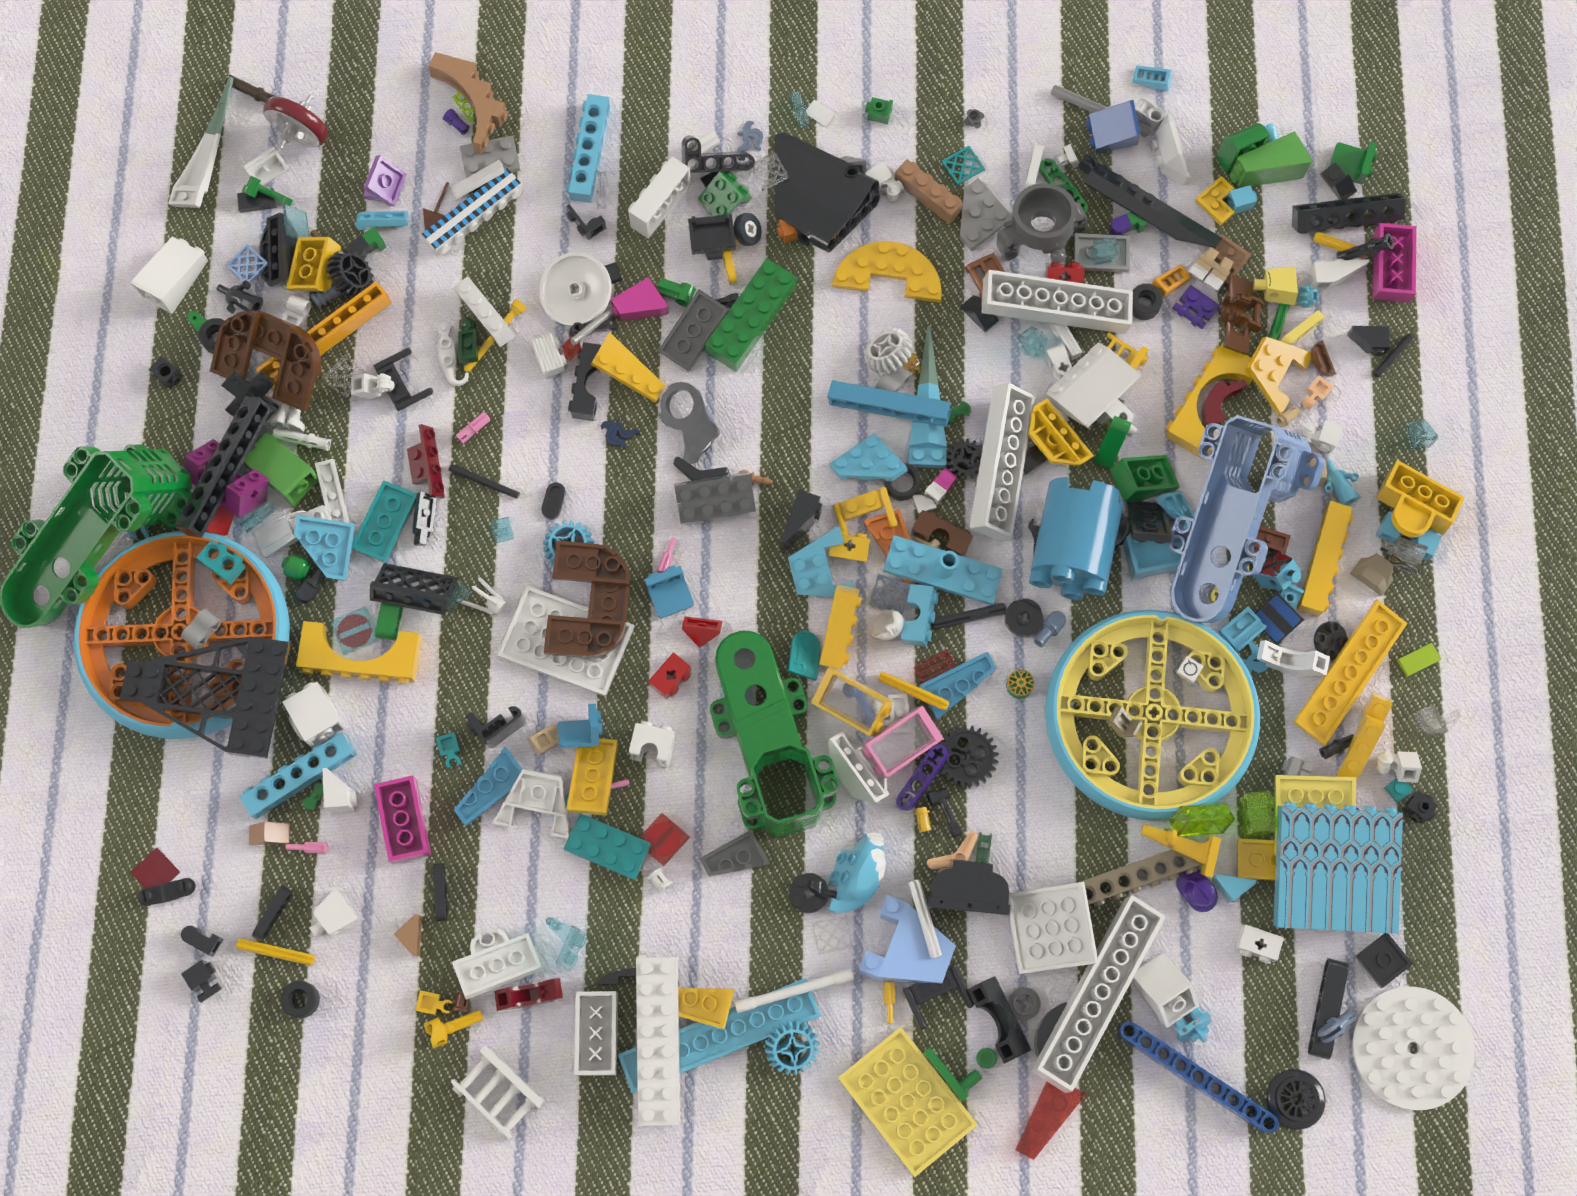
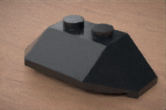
M281 212L267 218V225L263 230L260 240V256L269 263L261 273V277L270 287L285 282L289 278L297 244V235Z

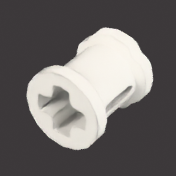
M661 867L647 877V880H651L657 888L658 894L664 892L673 884L663 875Z

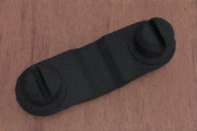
M183 878L145 888L139 893L138 900L144 906L169 902L191 895L195 891L196 884L191 878Z

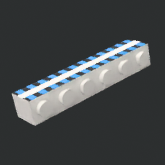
M508 168L504 170L503 174L489 181L422 233L424 242L437 256L447 253L451 246L461 242L468 233L474 232L482 222L491 219L495 212L504 209L508 202L521 195L523 192L521 182Z

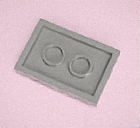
M513 135L489 140L487 148L483 149L481 155L474 153L473 143L460 146L466 178L497 160L501 161L504 170L508 168L511 173L521 171Z
M1075 233L1074 262L1081 263L1080 265H1083L1085 271L1129 273L1130 236Z

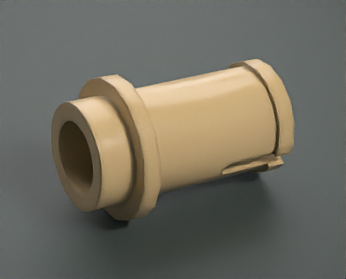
M1293 405L1284 413H1279L1276 418L1278 425L1281 427L1288 426L1289 422L1301 415L1300 409Z

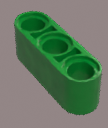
M1114 415L1094 459L1095 463L1108 469L1112 468L1131 427V422Z
M381 603L375 629V638L396 640L403 607Z

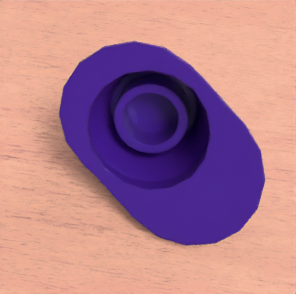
M1199 869L1188 875L1186 871L1179 873L1180 877L1176 879V886L1188 904L1199 912L1212 910L1217 904L1218 892L1211 881L1201 874Z

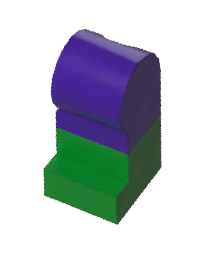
M1129 212L1115 218L1111 223L1109 232L1111 235H1124L1136 229L1137 233L1145 231L1147 222Z

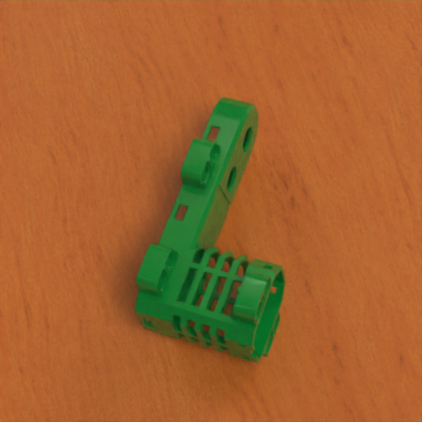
M142 444L127 445L122 451L101 452L94 446L77 447L63 466V474L72 484L46 521L41 519L25 521L12 539V547L21 557L5 578L0 590V606L6 618L20 628L43 626L54 622L67 605L85 603L94 594L99 584L98 573L94 570V567L119 532L136 531L141 526L165 524L169 527H174L192 494L190 491L192 488L191 474L183 466H180L166 449L149 450ZM91 487H92V494H93V500H94V506H95V508H94L93 505H92V499H91V493H90ZM106 487H107V492H108V498H109L110 507L108 506V503H107V497H106V491H105V488H106ZM113 487H114V489H115V495H116L117 505L115 504V499H114V494H113ZM98 488L100 490L102 507L100 506ZM59 557L65 558L70 565V572L65 578L58 577L54 571L55 560ZM38 586H44L49 591L50 599L46 606H39L34 600V591Z
M745 630L731 633L720 642L716 650V670L724 698L712 702L710 705V715L718 737L722 739L737 737L749 777L737 783L738 807L743 824L748 831H757L764 828L766 833L776 838L814 828L822 815V811L830 809L835 805L839 779L833 761L829 756L821 755L811 758L809 749L802 747L794 722V718L801 717L807 712L808 705L802 684L796 678L781 680L771 646L763 636L756 632ZM741 649H748L755 655V663L748 669H741L734 663V656ZM795 684L798 686V690L791 692L788 690V686ZM753 685L761 686L767 694L766 700L759 706L750 705L745 699L746 690ZM800 702L804 705V708L796 710L793 705ZM717 706L724 708L721 714H715L713 710ZM723 724L730 727L725 733L719 731V727ZM791 759L803 764L816 809L777 820L767 814L757 775L764 766ZM825 761L829 764V768L821 770L818 764ZM743 785H749L751 790L742 793L740 788ZM829 796L833 797L832 802H824V798ZM757 818L758 823L750 826L747 823V819Z

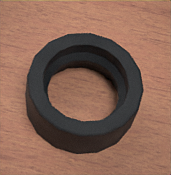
M904 463L908 470L906 473L912 476L914 482L910 490L907 492L897 491L893 488L891 481H884L888 495L895 500H909L919 490L920 474L915 467Z

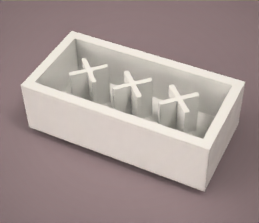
M674 157L663 163L661 171L652 177L650 185L641 191L639 199L633 202L628 209L631 228L649 239L691 185L690 168Z
M576 992L574 1075L616 1076L618 992Z

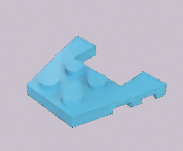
M836 526L828 533L788 556L798 595L834 597L837 585L833 584L825 548L844 543L840 526ZM853 581L839 584L855 588Z

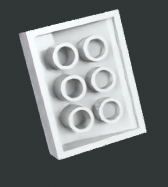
M1098 342L1045 394L1057 410L1088 428L1141 375L1110 348Z

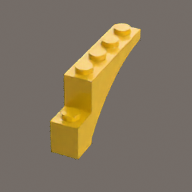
M1375 692L1371 693L1351 744L1335 777H1356L1357 782L1385 729L1384 720L1393 705L1390 699Z

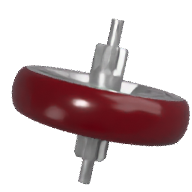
M308 95L305 102L300 101L299 104L278 96L269 98L263 107L264 117L281 133L280 138L282 142L278 147L279 149L283 150L285 144L291 143L293 140L309 147H319L326 141L328 136L326 125L310 111L311 106L309 103L313 96Z

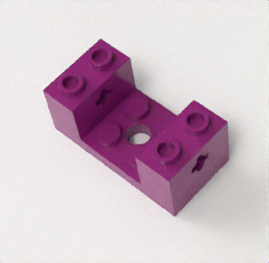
M214 439L185 455L184 468L191 474V482L194 486L197 485L219 445V442ZM256 469L242 477L236 474L233 482L226 486V495L220 505L236 517L241 518L267 501L269 479Z

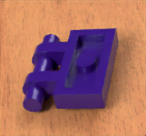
M1190 284L1179 299L1184 305L1181 306L1176 302L1172 309L1177 311L1180 317L1184 316L1191 321L1193 326L1203 329L1207 323L1201 319L1204 318L1209 322L1221 305ZM1190 308L1192 311L1197 313V315L1195 316L1190 311H1188V309Z

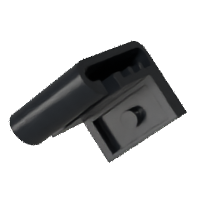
M516 706L508 708L514 717L508 723L501 714L485 726L481 725L472 712L465 716L468 720L466 725L475 737L479 735L489 748L496 747L525 725L526 719L521 710Z

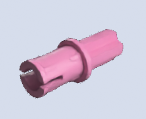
M482 412L456 434L457 438L464 444L475 433L478 434L477 431L490 421L489 416Z

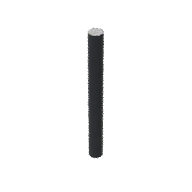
M453 464L449 467V471L510 497L518 499L520 496V492L461 467Z

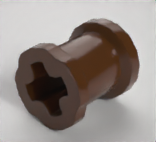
M455 990L456 998L452 1011L470 1013L468 1009L470 998L466 1000L463 991Z

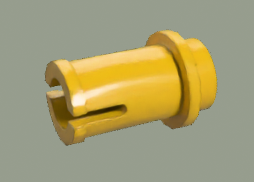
M927 807L915 809L916 813L914 815L917 817L919 833L931 831L928 817L930 811H927Z

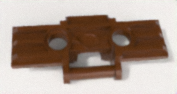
M1230 274L1228 292L1225 293L1222 299L1221 321L1224 323L1223 327H1225L1224 348L1248 355L1250 331H1261L1260 315L1263 300L1253 296L1254 282ZM1252 307L1253 320L1250 319L1249 315L1245 314V310L1249 311ZM1234 326L1238 327L1241 333L1236 332Z

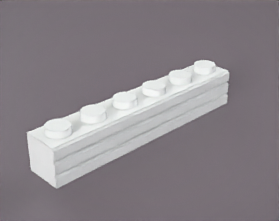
M1048 323L1049 328L1054 332V337L1059 340V345L1063 344L1065 346L1070 361L1080 357L1082 350L1068 326Z

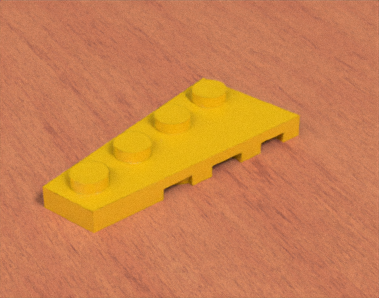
M610 332L608 333L591 365L656 403L665 385Z
M678 988L679 1017L725 1029L735 989Z

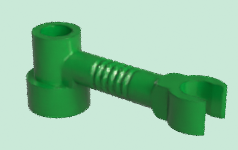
M250 176L247 185L244 184L242 192L254 198L259 191L288 206L293 201V199L261 185V180Z

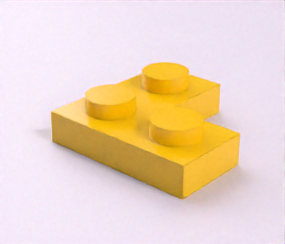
M1221 176L1195 199V202L1221 226L1235 212L1223 201L1229 192L1234 190V187Z

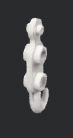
M441 323L437 328L438 333L441 335L437 345L440 365L451 385H464L469 378V373L466 372L462 380L454 378V371L457 365L455 344L453 339L449 337L451 332L450 326L447 323Z

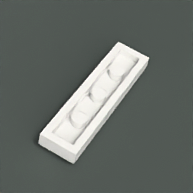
M334 459L315 463L324 504L330 520L350 523Z

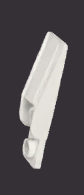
M321 505L308 512L296 511L255 530L254 533L263 557L267 558L299 541L294 535L297 515L330 520L326 507Z

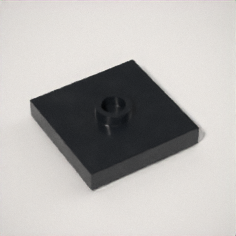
M1389 933L1382 934L1355 955L1380 989L1413 965Z

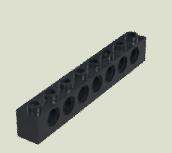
M245 396L176 521L174 527L185 535L198 538L203 537L226 495V486L233 482L263 427L272 407L260 397Z

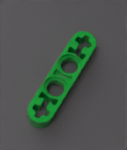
M1050 158L1043 159L1039 166V172L1045 181L1056 185L1053 179L1061 178L1063 183L1057 186L1072 192L1074 201L1077 200L1081 204L1086 214L1088 211L1087 202L1055 161ZM1044 166H1051L1050 170L1048 168L1044 169Z

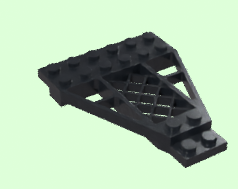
M246 637L145 661V663L128 661L119 699L144 704L230 755L267 759L291 643L280 640ZM248 644L242 670L219 668L223 649ZM216 651L211 666L176 662V660ZM180 669L191 670V672L184 676ZM178 671L182 678L173 684L168 677ZM200 672L212 674H210L204 679ZM198 674L202 681L192 687L188 679ZM219 674H220V675H227V676H231V677H229L228 679H226L225 681H223V680L221 679V677L219 676ZM217 676L221 684L211 689L207 682ZM236 679L240 687L231 692L226 685ZM167 680L170 684V687L164 690L165 683ZM186 682L190 689L180 695L176 688ZM205 684L209 692L200 698L195 690ZM224 687L229 694L219 700L215 693ZM174 690L178 697L168 703L164 696ZM193 693L198 700L188 706L184 698ZM212 695L217 703L207 708L203 701ZM232 698L236 706L227 711L222 704ZM182 701V703L184 704V706H179V705H175V704H177L178 702ZM201 704L204 709L194 708V707H196L197 705ZM220 706L224 712L215 711V709ZM165 710L202 715L199 730L197 731L166 713ZM209 716L233 719L227 746H222L204 735Z

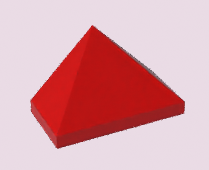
M684 616L682 630L699 648L718 636L722 627V621L686 616Z

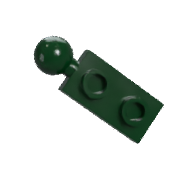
M465 318L461 322L463 331H458V361L460 365L478 362V331L475 329L476 323L471 318Z

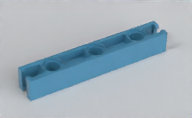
M834 380L831 382L827 395L829 405L943 427H947L951 414V403L947 401Z

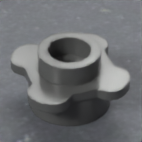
M969 109L964 124L980 128L984 114L979 110Z

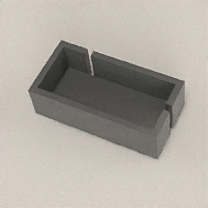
M749 471L732 474L733 480L731 481L728 475L675 483L677 503H681L677 504L680 523L756 512Z

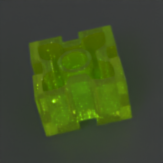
M1270 791L1246 793L1238 799L1240 815H1242L1243 838L1266 837L1276 831L1278 821L1277 817L1272 815V808H1275V800L1271 796Z

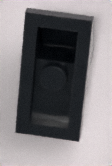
M1336 162L1320 174L1339 200L1348 199L1357 192L1349 174L1346 176Z

